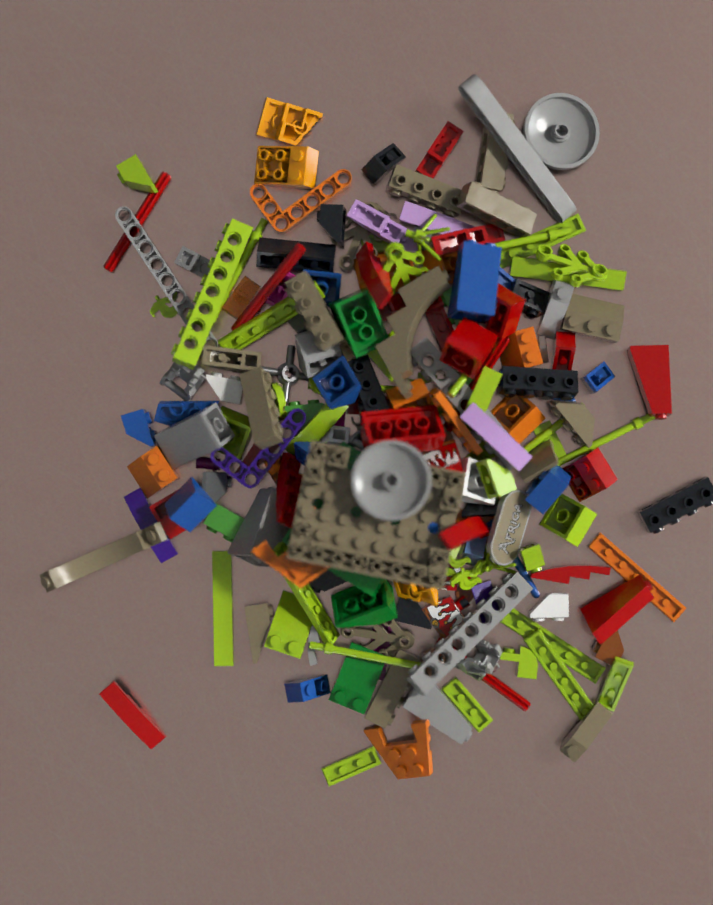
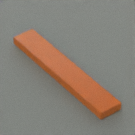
M601 532L589 543L587 547L627 582L638 575H641L644 581L648 579L653 587L651 593L654 596V599L650 602L672 622H675L686 610L683 604Z

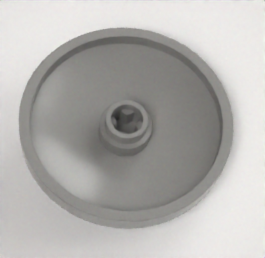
M553 93L542 97L530 108L524 120L523 136L546 167L556 170H569L582 165L592 156L599 142L600 129L595 113L586 102L571 94Z
M394 440L378 442L367 448L357 459L352 471V490L359 505L370 515L382 520H401L417 512L427 500L431 489L430 468L424 456L413 446Z

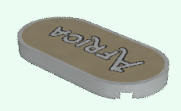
M514 490L503 495L499 501L487 541V553L490 554L489 558L495 564L509 565L518 556L531 513V504L525 500L527 494L524 491Z

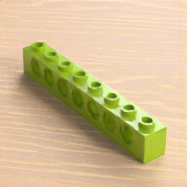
M233 218L230 224H225L222 234H225L222 241L218 240L215 247L217 255L215 258L211 257L207 266L210 268L209 274H204L200 283L203 288L201 292H196L193 299L196 305L193 310L189 309L185 318L188 320L187 326H182L178 337L181 338L179 345L175 343L171 354L174 355L173 362L194 370L253 227ZM228 239H235L237 245L229 244ZM221 256H228L230 262H223ZM215 272L221 273L222 276H223V279H221V280L216 279V278L214 277L213 273H215ZM211 289L215 291L216 296H208L206 290ZM199 307H206L209 313H200ZM191 325H200L201 331L195 332ZM184 342H192L194 348L187 349L184 346Z

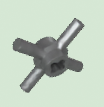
M288 345L286 363L281 364L278 368L260 366L266 372H269L270 375L277 376L279 382L283 384L282 390L286 403L289 402L291 385L295 384L298 380L309 381V378L303 372H299L297 366L293 364L294 345ZM289 370L288 373H291V377L285 375V372Z

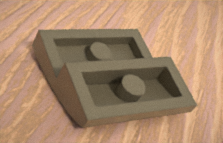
M550 439L529 452L532 458L520 470L523 481L527 483L544 471L558 465V456L554 452V444Z

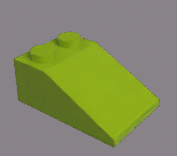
M283 590L264 647L301 659L312 623L294 593Z

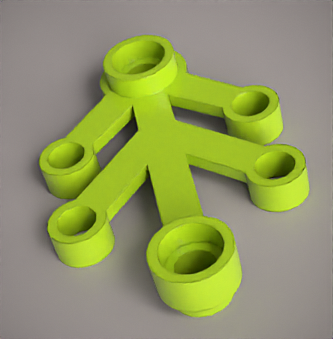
M392 242L386 247L385 255L387 259L382 269L389 272L393 263L395 262L396 269L390 280L392 296L396 292L395 288L400 278L405 286L411 282L408 274L420 277L423 272H429L427 267L417 268L403 263L402 258L412 260L417 265L422 264L425 258L420 251L414 253L406 251L399 242Z
M561 244L558 249V254L563 257L552 254L553 250L548 245H539L536 251V258L540 262L550 260L567 266L564 268H554L551 277L556 281H561L564 275L579 271L585 274L572 275L570 284L573 287H580L582 282L592 279L597 282L607 279V268L604 265L595 264L586 251L580 250L577 256H575L567 244Z

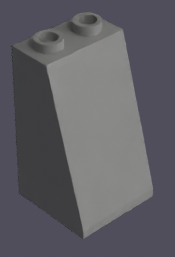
M217 403L186 417L154 435L156 444L162 449L172 469L222 447L235 436Z
M269 487L268 489L259 490L228 550V554L258 567L272 568L253 554L251 550L265 540L273 550L279 542H282L289 530V527L277 522L276 488Z
M437 684L423 696L411 686L404 697L403 708L422 720L429 719L430 725L461 745L464 741L467 742L473 734L470 722Z

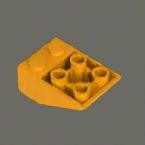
M258 146L254 184L314 189L319 151L308 146Z

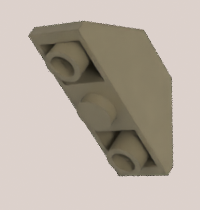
M551 400L549 402L552 407L551 412L557 418L560 417L564 421L562 423L563 427L575 435L573 439L578 445L590 448L593 441L595 418L585 405L576 401Z

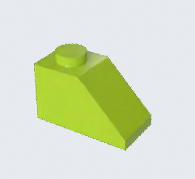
M136 154L116 165L119 170L117 176L122 184L126 183L130 189L150 193L158 192Z
M491 459L475 462L488 499L500 497L517 489L510 470Z
M535 542L520 548L519 554L526 571L534 573L542 570L541 566H544L545 562L540 545Z

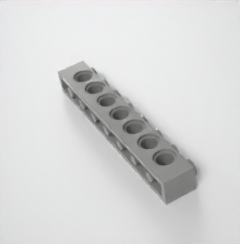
M425 337L412 348V364L414 366L419 365L423 370L420 372L427 381L431 380L435 384L433 388L436 387L441 390L453 409L458 411L460 417L464 412L460 403L462 400L469 401L473 391L464 383L454 398L447 395L448 387L454 385L460 376L452 367L439 361L441 353ZM431 356L434 360L433 364L426 366L423 363V357ZM439 370L444 371L446 374V379L443 381H439L435 377V373ZM487 408L485 413L506 431ZM474 429L471 431L477 440L481 439L485 443L484 449L490 455L494 454L497 457L496 463L508 470L513 468Z
M518 572L507 574L502 579L503 584L500 587L495 586L488 593L490 597L486 601L483 598L475 606L477 609L473 613H467L462 618L464 622L460 626L455 625L448 632L450 636L446 640L442 638L435 645L436 649L432 653L429 651L421 658L423 662L419 666L414 665L408 671L410 675L406 680L421 696L426 695L533 590L530 584ZM506 588H508V589L511 590V592H512L511 598H509V597L506 596V594H505V589H506ZM493 601L498 603L499 608L497 611L492 608ZM479 614L485 617L484 624L479 621ZM466 627L472 630L471 637L465 634ZM453 640L458 642V650L452 648L451 643ZM439 653L445 656L444 664L438 660ZM425 667H429L432 670L430 677L425 675Z

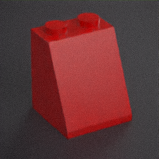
M464 317L446 340L439 361L474 379L495 346L498 335L494 334L492 330L478 325L474 320Z

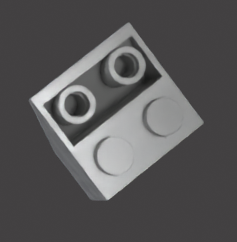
M308 331L296 334L295 342L299 367L306 377L310 378L319 374L339 359L342 354L339 344L328 351L318 349L313 341L315 339L313 332L309 333Z

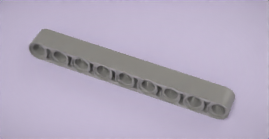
M475 74L471 75L458 87L460 94L551 215L559 223H563L577 211L575 204L482 80Z
M125 206L119 207L115 212L117 222L187 326L188 320L185 319L183 311L186 308L194 309L193 303L132 211ZM123 211H127L130 214L129 219L126 221H122L119 218L120 213ZM137 227L140 229L138 237L130 235L132 228ZM145 243L151 245V251L147 254L141 252V246ZM154 260H160L162 266L160 269L154 270L151 267V263ZM164 276L172 277L173 282L170 286L162 284ZM175 292L183 294L181 302L173 301V294ZM210 331L207 340L214 341L215 347H218V342Z

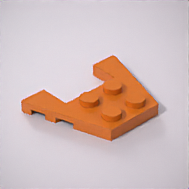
M266 540L251 550L253 554L299 588H302L330 568L328 566L287 558L288 550L277 557Z
M429 719L416 720L411 723L416 737L415 740L388 743L383 729L379 725L368 726L363 730L397 779L427 777L433 773L432 751L429 749V742L431 741V736L428 734Z

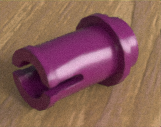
M199 457L196 459L197 469H210L213 472L220 470V467L213 463L211 458Z

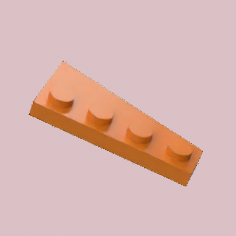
M436 387L430 391L432 403L443 412L441 414L447 423L451 424L453 427L452 431L460 438L468 453L473 452L478 456L483 452L482 448L441 390Z

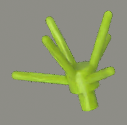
M433 214L421 230L417 229L415 232L407 229L405 237L414 239L413 242L417 243L418 251L422 253V245L433 257L441 261V258L425 243V241L432 242L431 238L426 237V235L449 231L450 227L425 231L437 217V214Z
M485 545L484 561L486 563L482 565L480 575L485 571L490 572L493 569L512 574L516 573L515 570L507 568L515 567V563L505 566L493 563L489 558L490 554L487 553V546Z

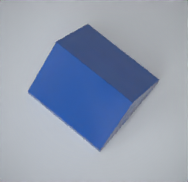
M303 269V271L309 273L313 281L317 282L325 294L323 300L328 307H330L328 303L339 299L342 280L341 273Z
M341 356L313 377L316 386L330 409L355 403L362 387L344 356Z
M193 477L165 503L169 519L188 532H192L217 506Z

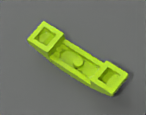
M325 402L321 410L295 435L285 450L295 456L294 442H311V440L318 442L349 406L345 405L330 409Z

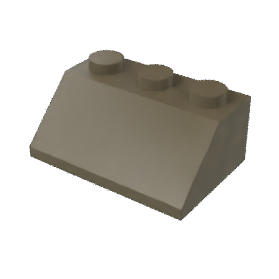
M572 294L560 330L617 343L619 342L623 326L624 305Z

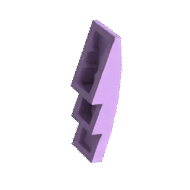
M357 199L355 200L347 214L348 218L389 244L399 242L406 251L412 253L418 251L417 243L413 242L414 239L405 237L407 228L392 221L389 216Z
M407 201L404 203L399 218L400 221L423 228L433 214H437V217L426 230L450 227V230L435 233L436 235L475 227Z
M474 402L460 416L463 421L519 472L532 458L522 446Z

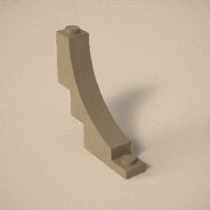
M439 266L398 289L407 306L387 317L395 335L376 345L401 394L406 399L413 396L411 392L413 386L407 377L413 374L411 353L417 326L428 307L442 293L451 288L448 282L451 278L446 270L442 271Z
M155 523L40 574L41 584L47 592L52 591L168 539L161 523Z

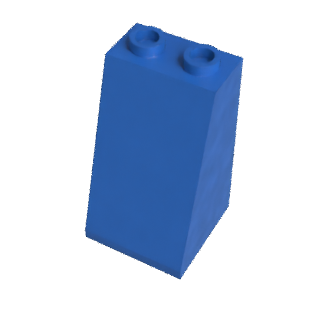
M466 240L459 245L447 318L463 320L466 317L469 320L484 324L495 316L502 247H496L494 243L478 244L475 240Z

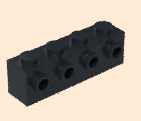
M259 237L256 267L277 269L294 246L300 243L305 247L306 251L291 270L303 271L305 269L333 273L336 245Z
M365 355L348 361L349 366L362 386L357 397L359 414L361 412L390 409L369 356Z
M502 366L499 370L502 376L498 383V394H503L506 397L518 395L524 398L542 397L545 400L561 398L563 401H569L578 394V371Z
M703 477L637 511L646 531L656 534L664 530L663 526L669 523L674 525L680 522V517L686 514L691 516L697 513V508L703 505L705 508L713 505V485L709 477Z

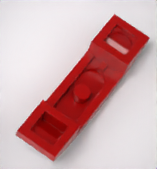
M439 296L428 307L425 315L441 351H443L445 342L454 329L449 318H447V313L443 307L444 303Z
M475 516L447 528L439 533L438 536L447 549L451 551L477 537L482 539L489 536L491 530L480 516Z

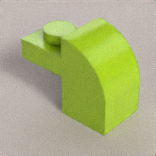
M519 645L518 652H515V648L504 647L499 659L516 661L517 677L537 679L538 662L536 656L529 648Z

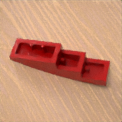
M447 121L415 172L434 179L464 131Z
M489 224L433 236L431 241L434 252L440 256L458 252L459 245L466 240H475L478 244L497 243L505 241L503 229Z
M366 241L356 254V259L361 276L378 308L382 309L392 296L389 272L382 269L381 258L374 255L373 244Z
M286 452L282 455L278 475L276 515L277 522L292 529L302 476L299 475L301 463L296 460L294 455Z
M589 564L563 565L545 568L534 573L530 572L529 576L535 579L569 584L570 577L589 580L591 572L610 575L611 568Z
M115 681L99 693L121 720L150 749H153L166 737L146 712L139 708Z

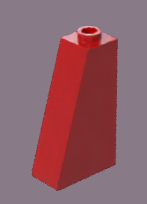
M669 345L630 346L627 349V354L649 417H655L656 420L667 419V416L672 414Z
M638 575L580 609L599 644L604 643L654 599L651 593L653 587L648 579L644 581L642 576Z

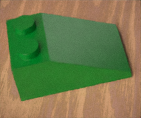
M362 288L328 303L335 321L355 358L376 350V345L389 338L375 301L367 288Z
M385 579L375 597H372L356 586L331 595L336 628L379 625L398 618L393 587L387 579Z
M351 642L349 649L383 655ZM346 656L331 690L329 701L365 714L385 663Z

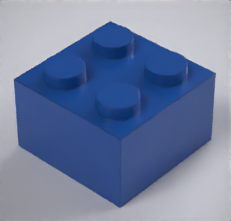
M558 465L544 471L539 475L538 480L534 478L526 490L527 496L525 500L542 514L547 511L568 487L571 475Z

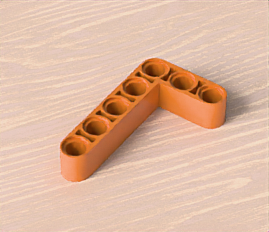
M346 169L338 170L284 211H282L262 184H254L250 188V196L272 228L279 234H285L320 209V204H327L346 190L352 183V175ZM346 175L349 180L347 183L342 184L338 181V177ZM324 187H332L333 192L330 195H325L322 192ZM255 190H263L264 195L261 198L254 197ZM314 197L318 202L315 206H309L307 200ZM267 205H274L275 211L268 214L265 212ZM294 209L302 211V215L298 218L293 217L291 213ZM279 220L287 222L284 229L276 227V223Z

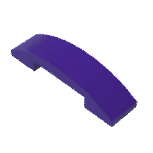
M141 488L124 496L140 530L158 523L149 508L150 503ZM167 535L168 540L151 547L161 563L178 554Z

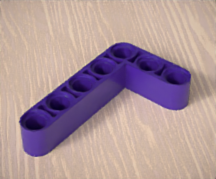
M293 409L281 423L282 428L288 427L291 430V436L287 439L283 438V442L278 443L280 449L276 454H272L269 451V447L260 451L254 461L248 466L227 449L220 447L211 452V460L245 487L254 488L261 482L305 424L306 413L301 409ZM296 412H300L303 415V420L300 423H295L292 419L293 414ZM219 450L225 454V458L221 462L215 459V454ZM261 458L266 459L268 462L267 468L263 470L257 465L258 460ZM234 462L240 464L241 468L238 473H233L230 469L231 464ZM248 474H253L256 477V482L253 485H249L246 482Z

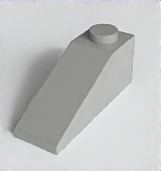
M553 279L546 310L538 327V335H545L548 338L555 339L556 331H559L574 290L570 283Z

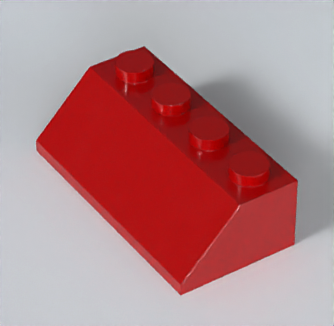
M435 405L361 412L360 414L364 451L378 442L388 440L407 443L419 452L442 450L446 435Z

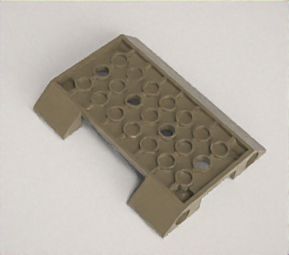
M311 440L287 558L443 590L451 551L447 549L438 534L455 525L467 473L429 465L431 489L427 500L417 512L401 519L399 525L393 526L389 520H382L370 515L357 502L352 490V470L346 469L350 449ZM316 498L323 501V507L319 510L314 509L312 506V501ZM355 506L360 507L362 510L359 518L351 515V509ZM432 522L436 523L439 527L436 534L428 531V525Z

